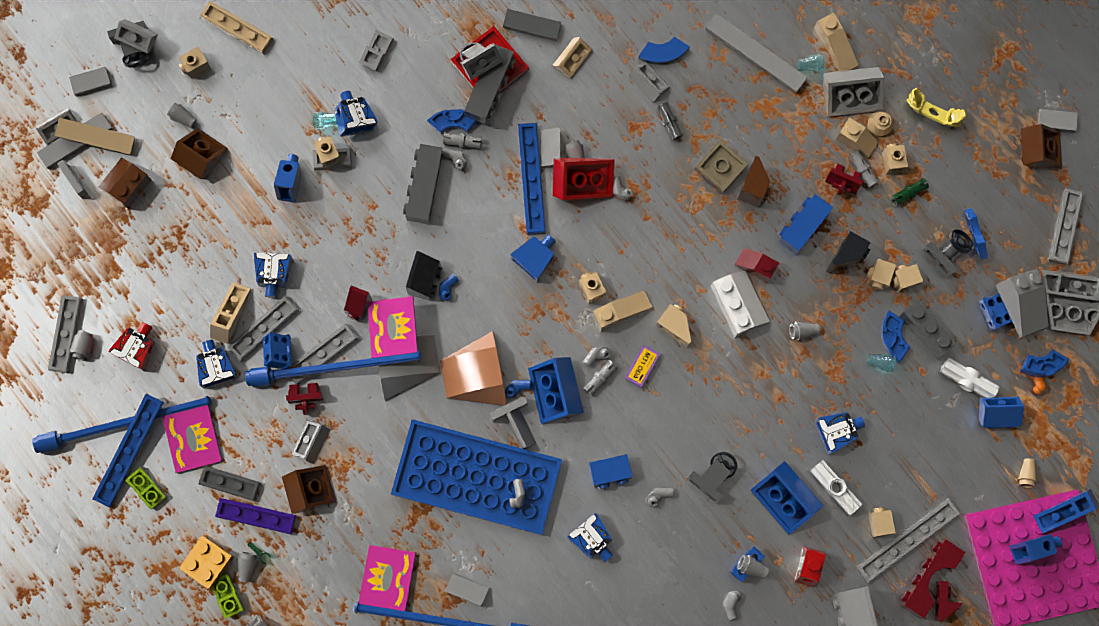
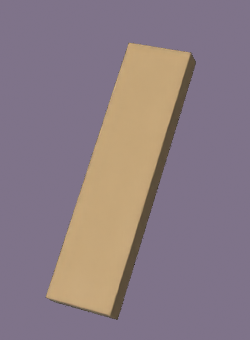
M211 1L208 2L200 14L201 19L262 54L265 53L273 40L270 35Z
M59 118L55 132L56 137L131 155L135 136L63 118Z

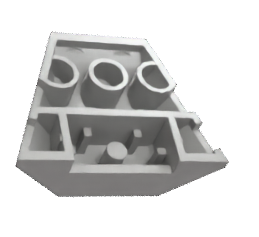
M1042 270L1051 329L1090 335L1099 320V277Z
M417 333L418 351L422 354L420 362L412 361L379 366L385 401L439 374L434 335Z

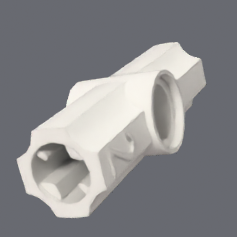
M947 358L941 367V374L954 380L960 388L968 392H974L983 398L995 397L998 392L999 386L983 378L980 372L971 367H964L951 358Z
M824 460L810 471L826 489L827 494L833 497L849 516L862 505L847 488L846 483L832 471ZM833 483L839 484V493H835L832 490Z

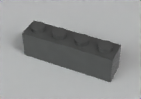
M498 45L495 46L503 61L479 75L464 110L465 117L486 124L488 119H492L495 111L493 106L495 102L498 103L502 95L500 90L502 86H506L509 79L508 71L514 68L516 62L513 51Z
M420 144L419 149L415 150L414 160L417 161L416 167H412L410 178H413L412 185H408L407 189L409 201L405 203L403 214L406 215L407 221L429 225L443 157L442 147Z

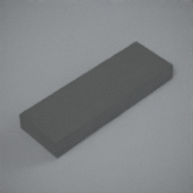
M507 9L503 28L553 41H557L561 22L511 9Z
M204 465L198 484L255 502L261 483Z

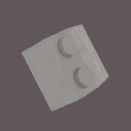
M1037 268L1010 277L996 285L1020 338L1049 327L1045 285Z
M868 587L834 593L833 605L835 610L838 609L840 616L837 618L838 626H878Z

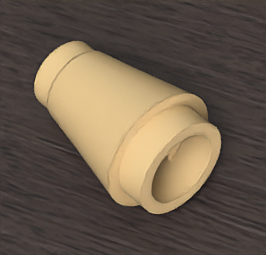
M1024 459L1018 477L1020 487L1032 489L1038 483L1036 460Z

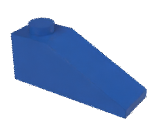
M1090 488L1033 517L1043 534L1098 509L1099 503Z

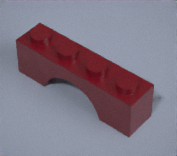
M946 539L940 542L937 541L932 548L933 554L930 558L927 557L921 566L923 570L920 575H915L911 582L913 584L910 591L906 590L901 598L903 602L900 606L919 619H925L935 603L929 592V582L932 575L940 569H956L965 554V551Z

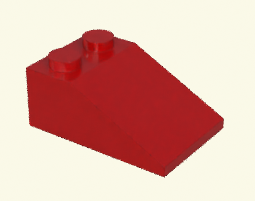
M554 158L552 196L561 200L613 197L615 159Z

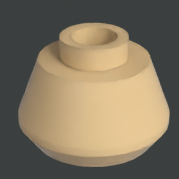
M875 112L868 119V128L876 136H885L893 128V120L885 112Z

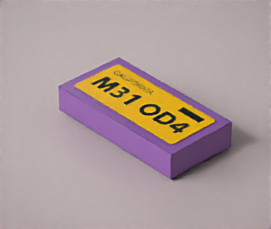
M643 345L625 379L642 388L660 354Z

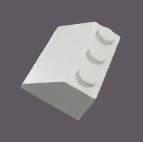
M746 271L727 275L712 283L711 288L734 337H738L770 322Z

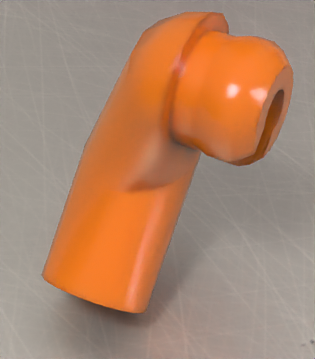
M1028 376L1035 382L1033 391L1036 394L1041 395L1043 391H1046L1047 386L1044 377Z

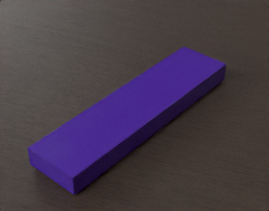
M223 498L219 499L215 515L217 518L290 535L293 533L297 517L293 514Z

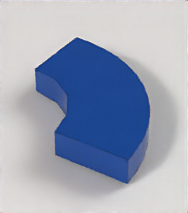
M673 37L664 44H654L648 41L639 54L638 59L651 64L673 62L682 57L690 46L676 37Z
M459 109L440 111L432 115L427 120V123L440 134L450 129H460L468 133L478 121L465 117L464 110Z
M972 208L966 209L965 216L969 231L972 232L974 238V246L980 259L988 258L986 242L982 236L977 216Z
M888 310L882 323V340L889 355L897 363H900L910 349L902 335V327L905 321Z
M1053 349L1044 357L1028 355L1020 372L1032 377H1049L1058 373L1068 363L1069 358Z

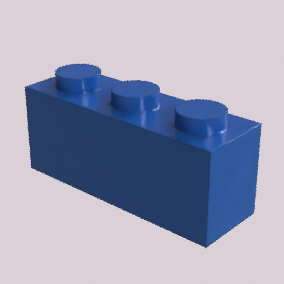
M816 194L812 198L807 197L801 205L804 207L800 213L796 211L790 219L792 224L789 227L785 225L779 233L781 238L778 242L795 255L798 254L833 209L831 205Z

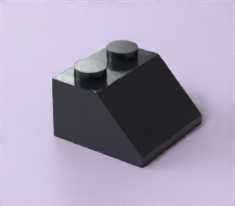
M850 231L841 243L826 272L832 273L855 267L858 262L862 263L871 250L868 248L871 242Z
M416 251L406 284L408 295L429 301L431 296H435L437 291L435 282L437 278L441 277L443 267H440L439 260Z

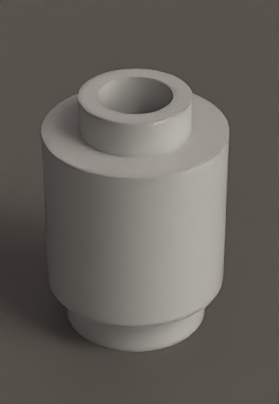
M80 330L75 334L69 352L73 354L72 358L84 360V358L89 357L94 341L92 339L93 334Z

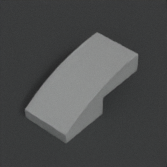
M376 30L369 46H366L359 63L376 71L387 54L394 38Z

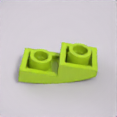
M141 466L125 479L150 510L166 497Z
M229 574L221 576L212 590L226 619L243 611V607Z

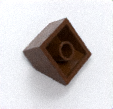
M1043 124L1021 128L1020 142L1022 144L1021 160L1023 165L1031 168L1062 167L1060 131Z
M197 128L176 142L170 159L195 177L202 179L213 171L228 148Z
M755 156L738 196V200L755 207H759L760 203H765L771 190L768 187L770 183L769 177L758 156Z
M120 158L98 188L129 209L151 182V178L131 162Z
M326 465L299 469L282 476L292 514L336 503Z

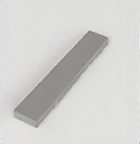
M716 14L707 25L706 31L794 93H797L806 81L807 76L720 15Z
M949 498L855 568L864 580L870 583L961 513Z

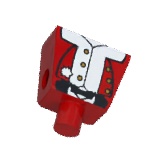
M142 322L138 331L128 327L108 352L145 371L155 346V342L148 338L153 327L145 322Z
M803 546L794 582L815 587L820 581L826 554L823 551Z

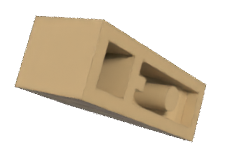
M834 12L818 20L814 29L839 71L852 70L858 67V62L845 31Z
M232 283L210 324L211 339L226 344L229 343L236 330L251 288Z
M643 290L593 310V317L600 331H603L651 309L652 305Z

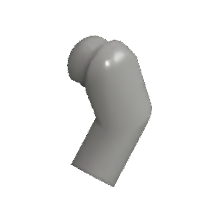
M444 148L443 157L452 159L456 169L462 170L466 167V160L462 152Z
M595 347L589 352L583 363L591 367L595 360L608 359L611 356V351L607 347Z
M522 479L513 481L516 498H510L512 509L517 507L519 509L523 505L525 489Z

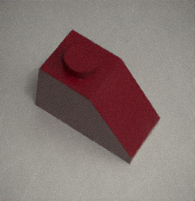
M744 248L734 265L768 284L779 262L763 253Z
M352 285L350 286L344 311L348 314L347 317L354 321H358V319L364 320L368 311L367 302L372 301L369 292Z

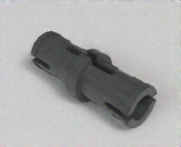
M668 102L658 105L657 108L664 120L662 123L667 127L672 141L683 137L676 122L677 118L673 116Z

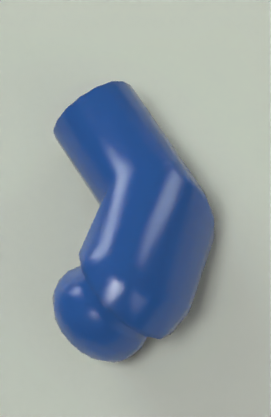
M452 274L440 283L439 297L441 300L448 301L451 299V287L459 282L455 274Z
M513 380L506 387L505 395L512 398L522 389L531 390L532 380Z

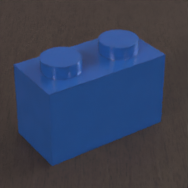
M1019 397L980 398L978 419L982 427L988 429L995 427H1022L1024 405Z
M627 454L588 464L593 487L598 486V489L608 488L610 483L617 482V485L629 483L628 479L632 478Z

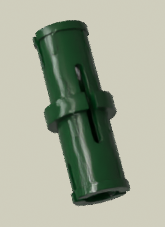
M921 178L912 185H906L903 190L891 195V201L899 198L893 203L895 206H899V204L909 198L913 199L916 197V194L928 189L929 184L926 183L920 186L926 182L925 178Z

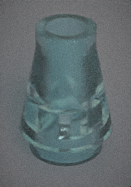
M815 53L796 60L798 71H820V69H824L822 54L817 55Z
M320 111L311 113L312 128L319 130L337 125L335 113Z
M869 354L867 365L886 372H894L896 356H892V354Z

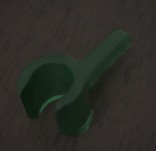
M252 542L248 543L247 546L259 556L260 562L266 564L261 557L266 554L271 558L270 553L261 551Z

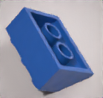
M571 357L553 358L528 368L541 424L571 418L584 413Z
M785 461L751 489L752 493L788 534H791L824 506Z

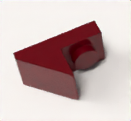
M948 581L936 582L934 621H944L963 604L948 602V598L951 597V586H949Z

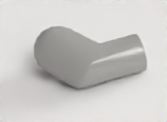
M614 176V195L624 201L630 200L633 196V191L622 187L620 176Z
M655 488L648 495L647 503L651 507H656L663 497L673 498V488Z
M739 591L729 592L723 602L728 620L738 617L734 607L741 600V593Z

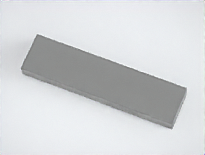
M102 112L83 123L113 130ZM59 138L38 151L37 154L46 168L49 169L88 144Z
M1067 188L1063 190L1048 261L1064 265L1069 264L1083 192Z
M62 295L48 365L49 371L69 373L72 354L69 352L77 331L82 304L81 297Z
M284 296L228 346L229 350L242 362L263 343L264 336L270 332L274 333L299 310Z
M345 323L287 369L326 364L358 340V338ZM310 375L290 378L295 384H300Z

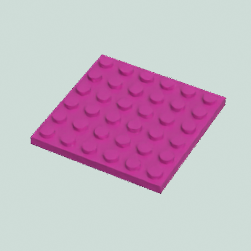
M1078 489L964 515L993 626H1019L1099 607V562L1086 515L1043 534L1033 517L1079 494ZM1049 534L1052 537L1058 536L1061 539L1062 547L1057 548L1056 554L1015 565L1010 545Z

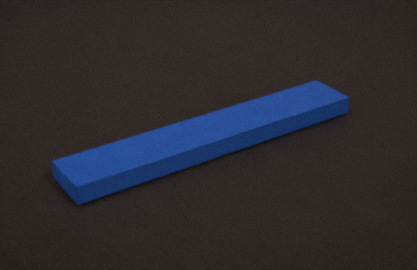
M537 123L518 124L527 235L544 234L546 231Z
M147 393L145 394L92 498L93 500L109 508L112 506L164 404L163 401Z

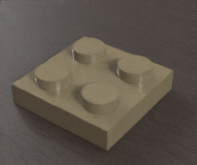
M719 140L695 166V169L721 192H724L748 166V163Z

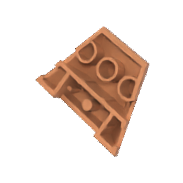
M493 331L440 360L447 399L501 406L507 405Z

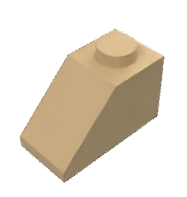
M850 117L836 138L851 149L859 150L866 158H869L878 143L866 127Z
M670 304L658 320L656 326L688 347L691 343L687 316L683 313L684 310L680 306Z

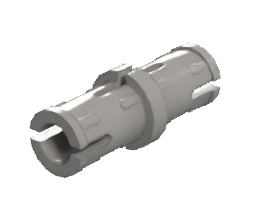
M444 132V145L459 146V148H481L482 137Z
M860 151L852 153L849 158L855 165L857 172L862 174L861 177L867 187L870 188L877 184L878 180L872 173L870 164H867Z
M608 360L602 369L594 374V378L583 387L586 392L593 387L588 393L590 396H593L602 384L605 385L607 379L618 369L615 364L610 370L608 369L613 364L612 361Z

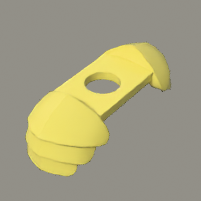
M918 88L913 89L907 99L908 104L915 112L944 126L959 127L966 117L965 110L951 108L948 112L926 102L925 95ZM929 110H935L938 116L932 115Z

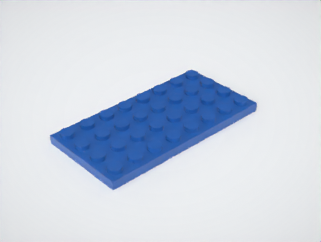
M412 419L391 495L542 535L562 459ZM522 479L525 489L523 505L519 509L518 507L512 509L510 498H516L513 481Z

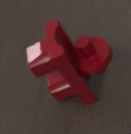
M837 163L834 168H831L825 182L837 188V195L839 196L842 191L856 195L863 183V180H861L862 174L857 171H852L850 175L844 173L845 167Z
M318 383L307 384V394H301L300 384L289 385L286 401L289 404L302 403L296 404L295 410H303V415H308V409H315V403L308 402L323 401V394L320 392Z

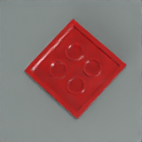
M495 26L472 42L479 43L484 48L493 43L514 52V59H516L514 68L512 70L509 69L507 74L509 76L506 86H502L500 92L529 70L528 65ZM459 52L450 61L474 89L478 77L473 80L468 78L461 65L462 61Z

